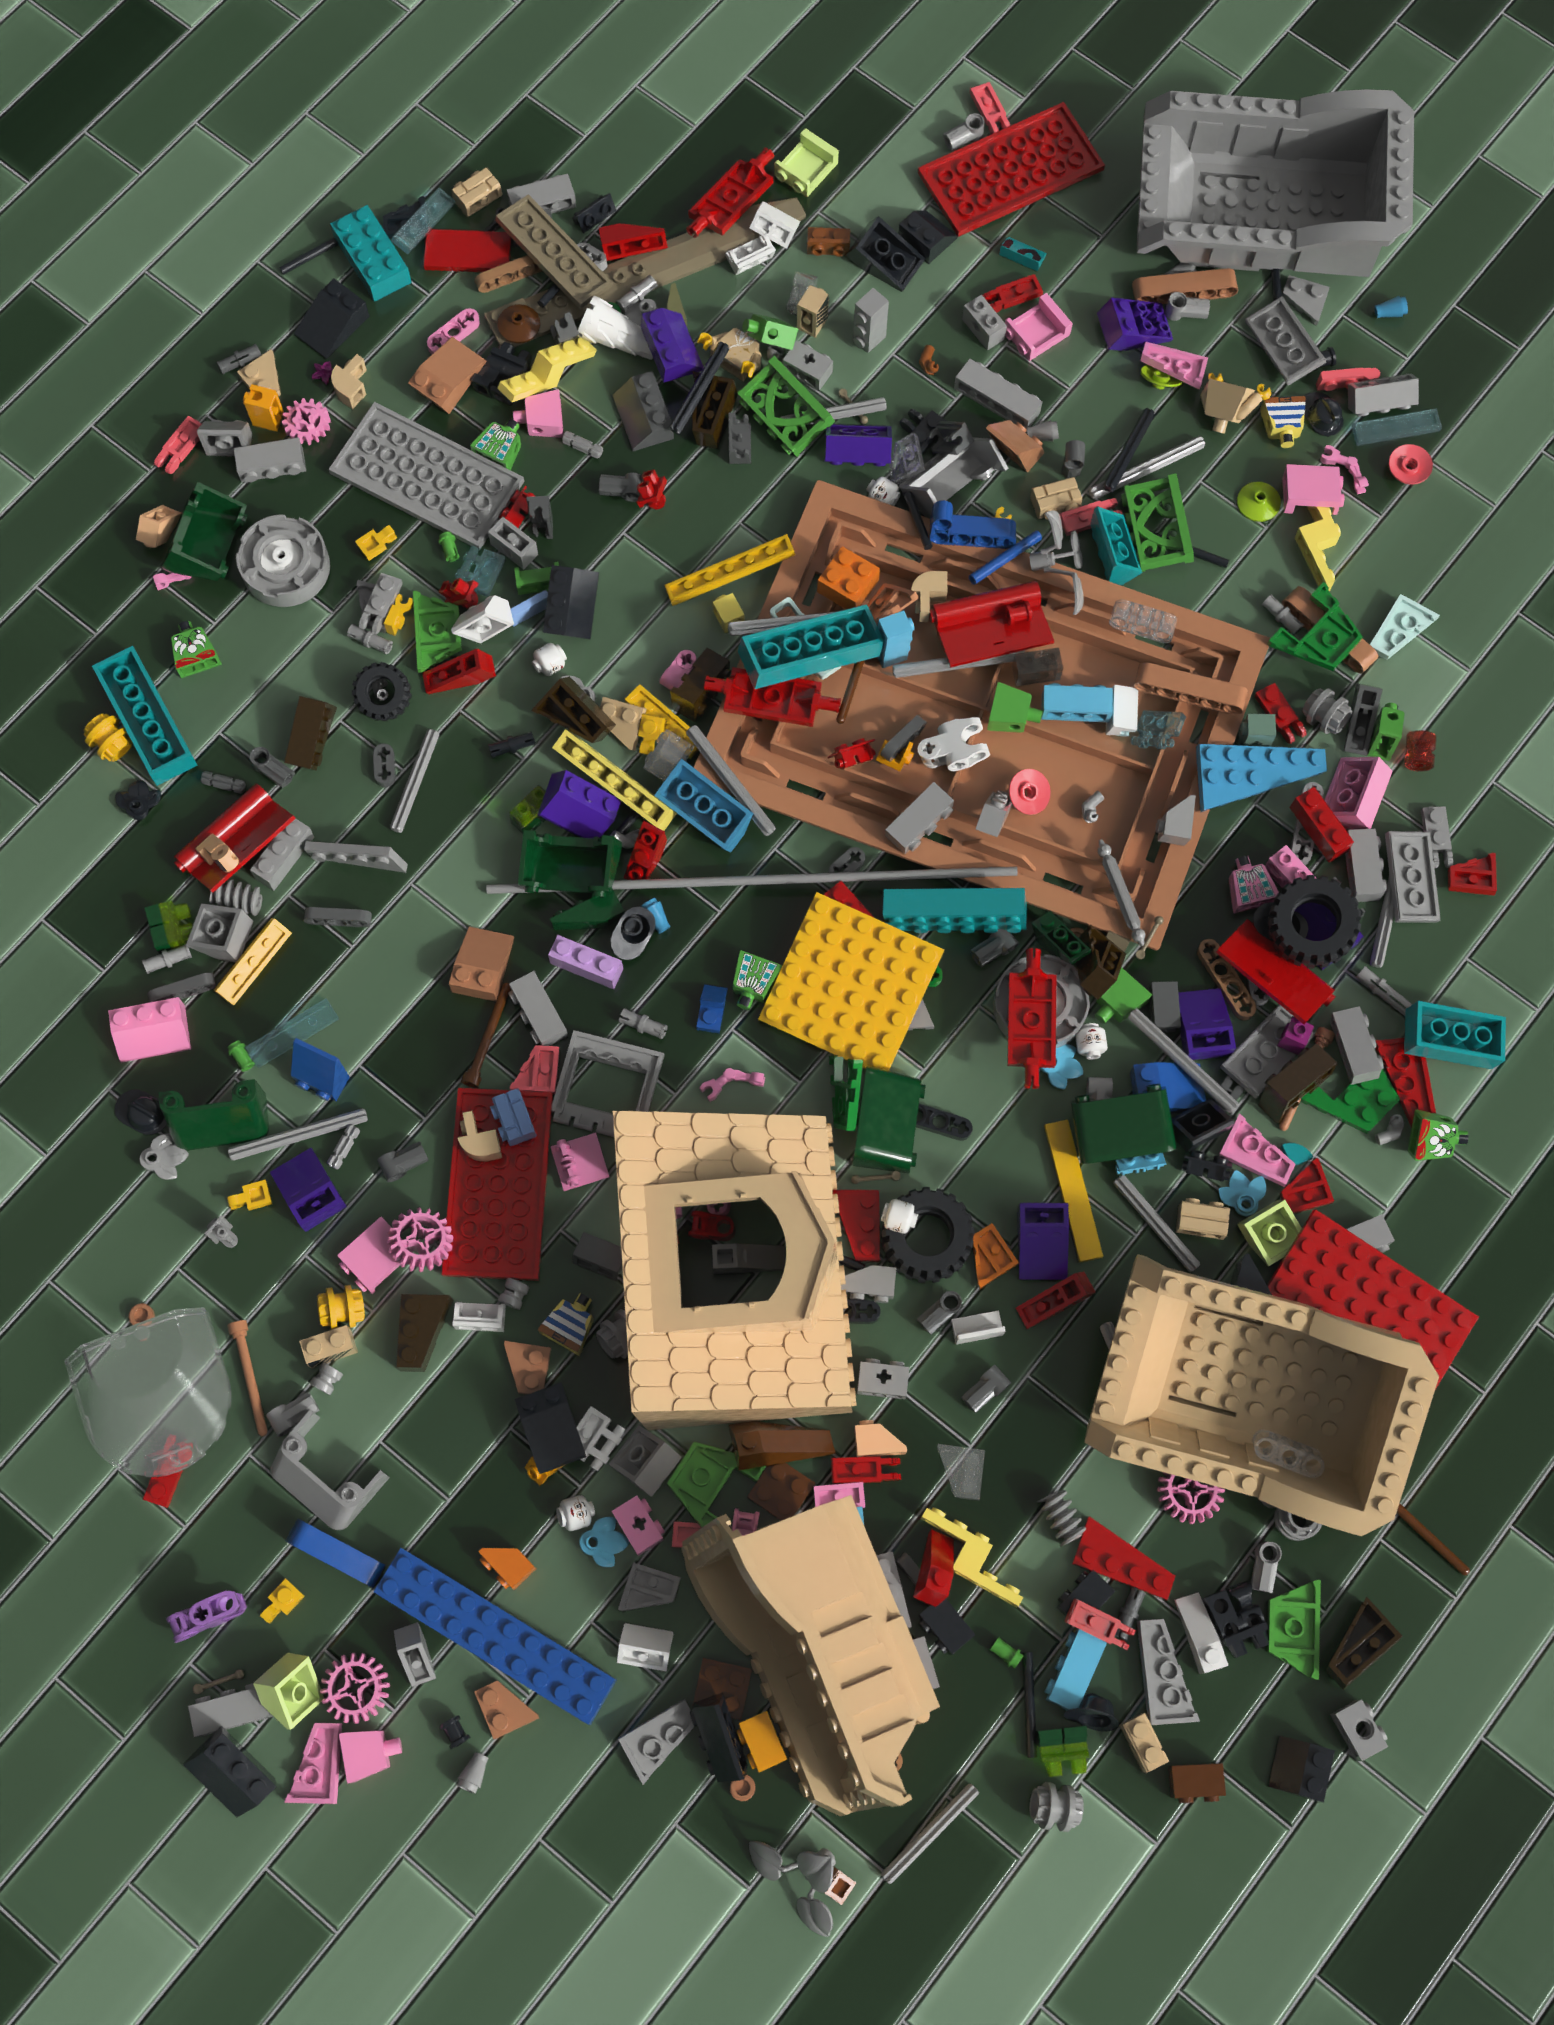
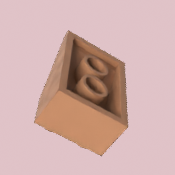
M451 337L419 366L408 384L422 396L450 414L472 383L471 378L475 373L478 374L487 361L457 339Z
M1011 420L990 424L986 427L997 448L1027 473L1045 453L1041 447L1043 443L1034 435L1032 438L1025 433L1027 429L1019 422L1014 424Z
M469 927L450 977L449 986L452 993L496 1002L502 986L514 936Z

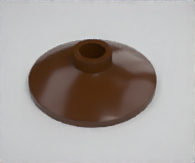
M517 304L509 306L499 315L497 321L498 331L509 342H528L540 330L539 315L533 308L527 305Z

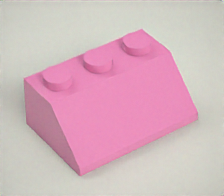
M1341 757L1324 801L1343 827L1351 830L1371 829L1392 770L1380 757Z
M179 997L108 1010L111 1034L121 1063L191 1049L186 1009Z

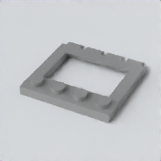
M573 1030L552 1103L553 1122L569 1126L571 1118H575L573 1127L592 1132L595 1123L598 1124L596 1133L614 1137L612 1113L567 1102L579 1057L646 1074L636 1111L649 1112L664 1053Z

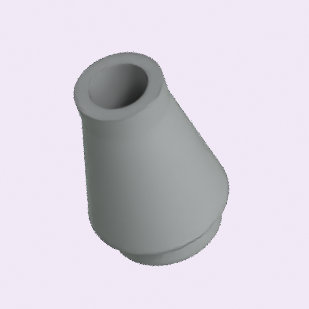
M1049 420L1033 427H1028L1027 434L1031 438L1033 435L1036 436L1040 441L1054 442V439H1059L1057 421L1051 422Z
M475 1752L458 1776L459 1782L457 1786L465 1791L476 1794L477 1789H481L486 1763L489 1758Z

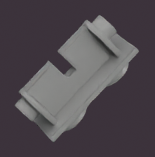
M222 1215L219 1218L213 1219L208 1224V1230L205 1234L214 1243L217 1244L221 1241L228 1248L235 1247L238 1243L237 1236L231 1231L233 1226Z

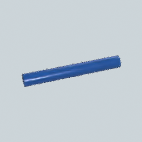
M1035 530L968 576L970 582L973 585L977 584L1041 541L1042 535L1040 532Z

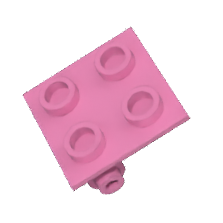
M596 1133L567 1142L566 1139H562L556 1142L557 1145L551 1146L564 1191L609 1178Z

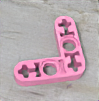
M471 308L461 311L430 335L427 339V347L430 354L432 355L439 349L438 346H433L434 343L441 344L442 346L451 337L460 342L476 330L480 324L477 311ZM455 328L459 330L456 336L448 335L450 329Z

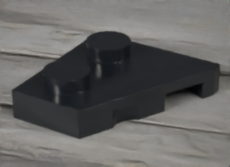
M424 196L419 197L418 202L410 206L405 204L397 211L383 216V230L389 239L426 236L427 223Z

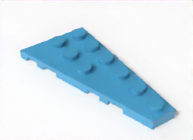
M1216 744L1197 745L1196 757L1200 813L1299 780L1323 774L1327 771L1325 749Z

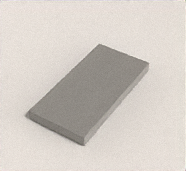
M1283 296L1245 319V323L1288 386L1326 363L1325 357Z
M1388 831L1385 833L1395 922L1437 923L1441 921L1430 832Z
M1278 1005L1220 1067L1255 1099L1264 1091L1267 1078L1273 1073L1279 1074L1282 1067L1296 1056V1054L1277 1046L1285 1025L1293 1016L1281 1005ZM1312 1031V1033H1311V1035H1310V1038H1309V1040H1308V1043H1309V1041H1310V1040L1314 1037V1035H1315V1033H1314L1313 1031Z

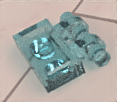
M471 546L469 552L465 553L463 557L464 562L461 569L457 570L455 577L456 579L461 578L465 582L476 581L479 584L474 591L477 594L489 597L505 563V556L486 549L479 556L477 555L479 549ZM472 565H477L473 573L469 572Z
M1143 710L1137 725V732L1140 735L1132 736L1131 744L1138 745L1139 748H1148L1149 746H1155L1157 749L1172 748L1174 746V739L1170 737H1179L1186 716L1183 712Z

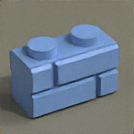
M518 1088L492 1098L494 1105L490 1106L494 1119H500L502 1127L498 1128L502 1141L507 1140L510 1146H514L537 1136Z

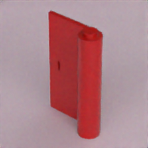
M1037 581L933 604L929 612V620L935 624L950 668L1054 643L1053 635L1041 607V591ZM1024 601H1028L1032 610V620L1014 622V625L1009 626L1005 617V606H1017L1023 604Z
M256 783L174 856L176 859L174 864L182 873L187 871L213 893L296 818L273 801L267 792ZM213 833L228 845L230 850L238 857L239 863L233 870L223 872L215 862L209 865L195 848Z
M1247 919L1217 949L1216 953L1301 1023L1305 1024L1322 1005L1328 1007L1336 997L1333 995L1335 989L1304 964L1297 966L1294 965V960L1290 958L1288 960L1282 957L1283 953L1280 950L1276 951L1274 948V941L1258 933L1254 923Z

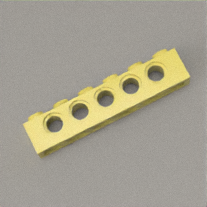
M565 729L552 747L655 827L665 831L677 813L574 733Z

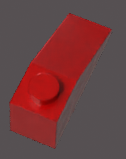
M620 223L599 227L603 252L606 255L607 261L668 248L664 228Z
M477 648L422 673L427 694L476 685L496 676L492 656Z
M1078 1272L1016 1307V1310L1026 1328L1029 1329L1078 1304L1096 1292L1086 1273Z
M931 1529L914 1598L936 1607L949 1595L954 1574V1539Z

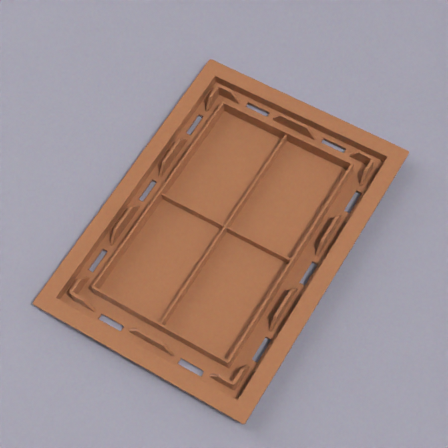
M818 480L791 540L796 555L782 561L758 619L771 618L770 609L787 597H790L805 615L846 610L817 593V591L811 606L803 605L815 573L822 575L843 546L880 568L879 581L862 605L868 604L884 583L911 590L915 579L929 571H947L946 601L1037 581L1041 591V599L1047 601L1046 606L1041 605L1053 635L1054 643L1025 650V660L899 678L893 676V665L882 669L877 657L864 661L853 699L843 724H839L836 721L838 713L821 709L816 711L813 727L768 719L759 721L751 716L724 712L723 707L726 697L724 696L707 735L709 742L761 807L931 869L1017 866V876L966 877L958 879L983 888H1025L1027 904L1051 911L1054 914L1087 926L1091 924L1096 929L1106 933L1110 930L1129 939L1131 942L1139 944L1132 939V930L1127 927L1102 865L1103 857L1099 856L1097 852L1099 840L1102 839L1105 844L1111 847L1110 855L1116 859L1141 921L1140 928L1145 931L1144 942L1155 924V918L1157 916L1163 917L1164 922L1158 926L1147 948L1159 950L1209 810L1200 813L1196 746L1199 744H1234L1269 647L1267 643L1270 638L1055 563L1051 568L1076 572L1081 580L1084 594L1083 608L1078 614L1072 615L1075 606L1073 578L1058 573H1044V569L1032 571L1030 554L1026 552L1021 553L973 585L968 576L1007 549L942 545L931 542L933 547L925 550L909 511ZM921 516L930 538V519ZM889 545L923 557L921 563L885 551L886 546ZM915 602L901 610L905 611L907 618L910 617L912 619L914 631L912 632L911 650L908 653L907 660L897 664L946 658L935 624L931 623L929 619L928 622H919V613H915ZM929 602V604H930V609H931V605L937 604V603H941V602ZM789 606L776 613L777 617L796 616ZM1136 633L1173 645L1172 651L1135 639ZM740 658L737 668L745 669ZM854 663L841 666L839 670L824 680L815 674L803 676L800 679L822 682L821 696L841 698L842 703ZM1140 663H1152L1243 686L1248 690L1243 713L1236 715L1138 690L1137 731L1129 732L1127 737L1106 735V722L1041 720L1040 723L1026 721L1025 729L1022 733L987 730L998 682L1031 694L1030 707L1041 709L1044 685L1057 683L1061 686L1080 684L1084 687H1094L1097 685H1103L1106 688H1112L1114 685L1134 687ZM1200 710L1209 712L1198 744L1189 742ZM916 715H919L927 722L922 732L912 741L914 744L911 752L914 755L909 765L904 764L900 772L876 761L884 740L890 741ZM980 718L983 729L979 733L970 736L966 744H987L990 752L989 757L972 767L959 771H950L947 764L936 768H928L923 764L918 753V745L926 738L939 735L938 727L941 724L955 719ZM865 738V741L875 739L874 742L870 743V746L875 750L876 755L870 761L840 769L836 768L834 757L828 759V756L835 752L834 748L840 745L847 744L849 747L852 746V742ZM700 753L694 768L726 793L734 796ZM1025 769H1034L1046 777L1051 794L1049 803L1043 811L1034 815H1026L1019 812L1012 805L998 837L976 830L982 809L992 792L997 793L998 790L1009 794V785L1016 773ZM789 779L826 792L823 800L787 788ZM935 782L954 800V810L945 820L941 818L936 823L937 828L933 832L954 839L953 843L949 847L922 837L920 839L921 844L913 852L909 850L904 854L885 836V829ZM1024 789L1025 796L1027 797L1028 791ZM1096 791H1099L1104 796V800L1096 806L1098 819L1095 822L1087 823L1082 817V803ZM1190 795H1195L1191 840L1185 846L1162 842L1155 862L1146 861L1156 833L1157 820L1161 819L1166 812ZM1045 873L1082 885L1081 894L1043 881Z

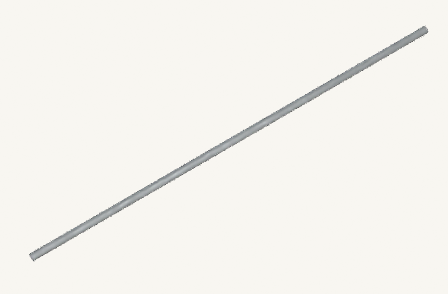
M1017 866L614 880L612 889L1017 876ZM518 884L486 886L487 894L528 893L525 892V888ZM539 890V892H560L551 890Z

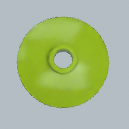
M1150 365L1143 366L1140 371L1141 375L1147 381L1153 383L1152 386L1157 389L1176 387L1183 382Z
M1251 482L1240 490L1237 497V506L1241 514L1247 519L1255 522H1265L1277 515L1281 506V499L1273 486L1264 482Z

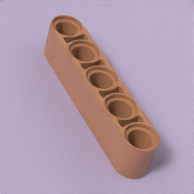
M1231 268L1141 277L1135 279L1132 283L1135 300L1167 304L1170 295L1174 292H1181L1189 298L1209 300L1228 298L1238 293L1235 271Z
M1297 586L1281 604L1285 608L1288 607L1290 613L1304 624V628L1310 631L1326 612L1309 600L1311 596L1309 591L1304 587ZM1362 638L1361 642L1349 653L1343 662L1355 672L1362 674L1378 659V653Z
M1152 663L1139 664L1134 687L1137 690L1235 715L1243 713L1248 693L1245 687Z

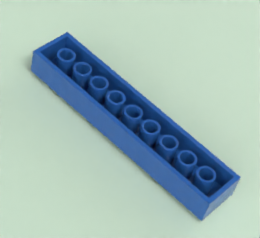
M400 1548L374 1590V1593L588 1725L592 1724L617 1681L607 1673L403 1548Z

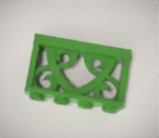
M773 356L768 361L769 363L742 390L737 392L741 398L739 403L747 411L751 409L755 413L753 418L760 425L766 424L768 427L766 431L774 440L779 438L783 442L780 446L788 455L793 453L798 457L835 420L794 375ZM776 371V374L772 378L770 385L768 386L764 384V382ZM785 385L788 386V391L786 393H780L777 391V389L782 391V387ZM756 389L767 390V395L764 393L757 394V396L762 398L759 403L752 400V393ZM796 394L799 396L794 404L796 418L783 419L775 417V396L781 399H788ZM803 405L807 406V410L802 412L804 416H800L799 408ZM765 408L766 417L759 409ZM820 418L821 420L808 431L806 425ZM801 426L803 429L802 438L797 442L789 440V433L795 432L797 437V427ZM776 427L784 428L782 434Z
M1177 473L1168 475L1167 478L1130 486L1124 485L1125 493L1121 494L1123 507H1128L1129 513H1125L1127 527L1132 526L1133 532L1130 533L1133 546L1136 545V555L1142 572L1185 562V564L1194 562L1193 548ZM1168 489L1156 497L1153 494L1154 491ZM1146 494L1150 497L1151 501L1148 503L1146 499L1140 498L1143 503L1138 506L1134 503V498L1137 495ZM1162 504L1163 508L1166 505H1170L1171 509L1169 511H1164L1160 507V505ZM1155 509L1163 517L1176 519V521L1170 523L1164 529L1162 537L1153 534L1144 527L1148 517ZM1134 512L1140 513V515H1139V517H1138V519H1137V522H1136V518H1135V513H1134ZM1170 531H1176L1177 535L1175 537L1170 535V540L1167 539ZM1139 534L1145 539V541L1142 542V544L1140 542ZM1157 546L1162 547L1157 557L1149 558L1144 553L1148 547L1153 549L1152 554L1156 552ZM1166 549L1182 550L1181 552L1165 555Z

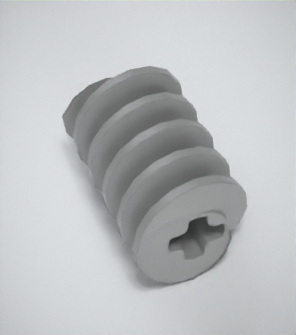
M230 879L227 885L223 883L215 892H211L209 901L211 904L217 903L218 906L225 905L230 908L242 909L246 914L252 913V915L256 916L260 912L263 898L260 894V887L256 886L254 891L251 892L250 884H247L245 889H242V882H238L236 887H234V880Z
M1066 1490L1056 1491L1037 1501L1038 1503H1046L1041 1508L1042 1512L1050 1511L1046 1520H1055L1051 1529H1060L1055 1537L1056 1539H1065L1061 1543V1547L1081 1537L1086 1530L1085 1526L1077 1527L1082 1520L1081 1517H1072L1077 1511L1076 1508H1067L1072 1500H1063V1497L1067 1494Z

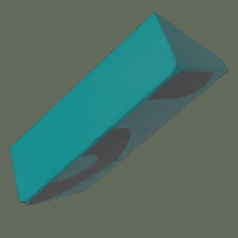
M1008 237L1002 243L999 255L1038 271L1047 253Z

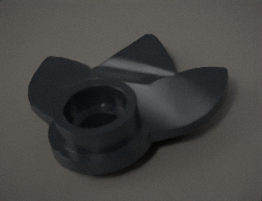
M143 780L133 782L129 786L128 791H119L115 795L118 807L126 810L127 815L134 820L144 819L148 815L149 808L156 806L161 799V791H149L147 783Z

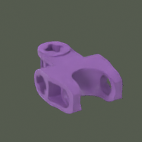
M224 1591L197 1602L191 1608L168 1616L166 1621L167 1624L170 1623L173 1631L174 1643H178L197 1635L203 1630L219 1626L243 1614L247 1605L243 1594ZM229 1599H232L233 1605L227 1610L226 1603Z

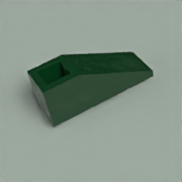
M612 889L611 894H606V898L592 897L588 900H580L574 904V907L566 911L560 910L550 918L554 930L606 929L618 923L625 911Z
M1051 911L1032 922L1036 941L1049 954L1073 965L1091 953V949Z

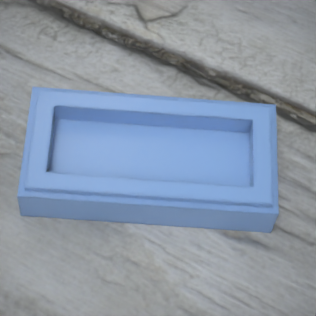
M547 590L510 609L514 621L513 627L546 609Z

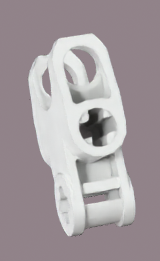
M980 718L955 719L941 724L938 727L939 735L926 738L918 745V753L923 764L928 768H936L947 764L950 771H959L972 767L989 757L990 752L987 744H966L970 736L979 733L983 729Z

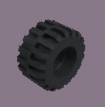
M384 662L380 664L371 663V666L362 668L363 671L357 673L356 681L353 680L352 684L354 686L352 695L358 709L366 716L377 721L394 720L398 715H402L405 712L404 709L409 707V699L412 697V693H410L411 685L402 671ZM379 679H387L395 687L393 699L385 705L375 704L369 696L371 685Z

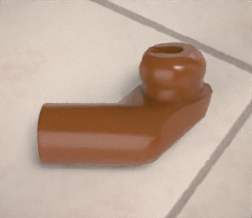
M925 345L919 359L920 366L928 375H934L939 369L938 363L934 364L935 361L931 360L935 351L931 345Z

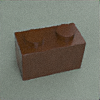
M1223 1763L1168 1766L1171 1798H1178V1803H1194L1193 1797H1203L1204 1802L1219 1801V1796H1226Z

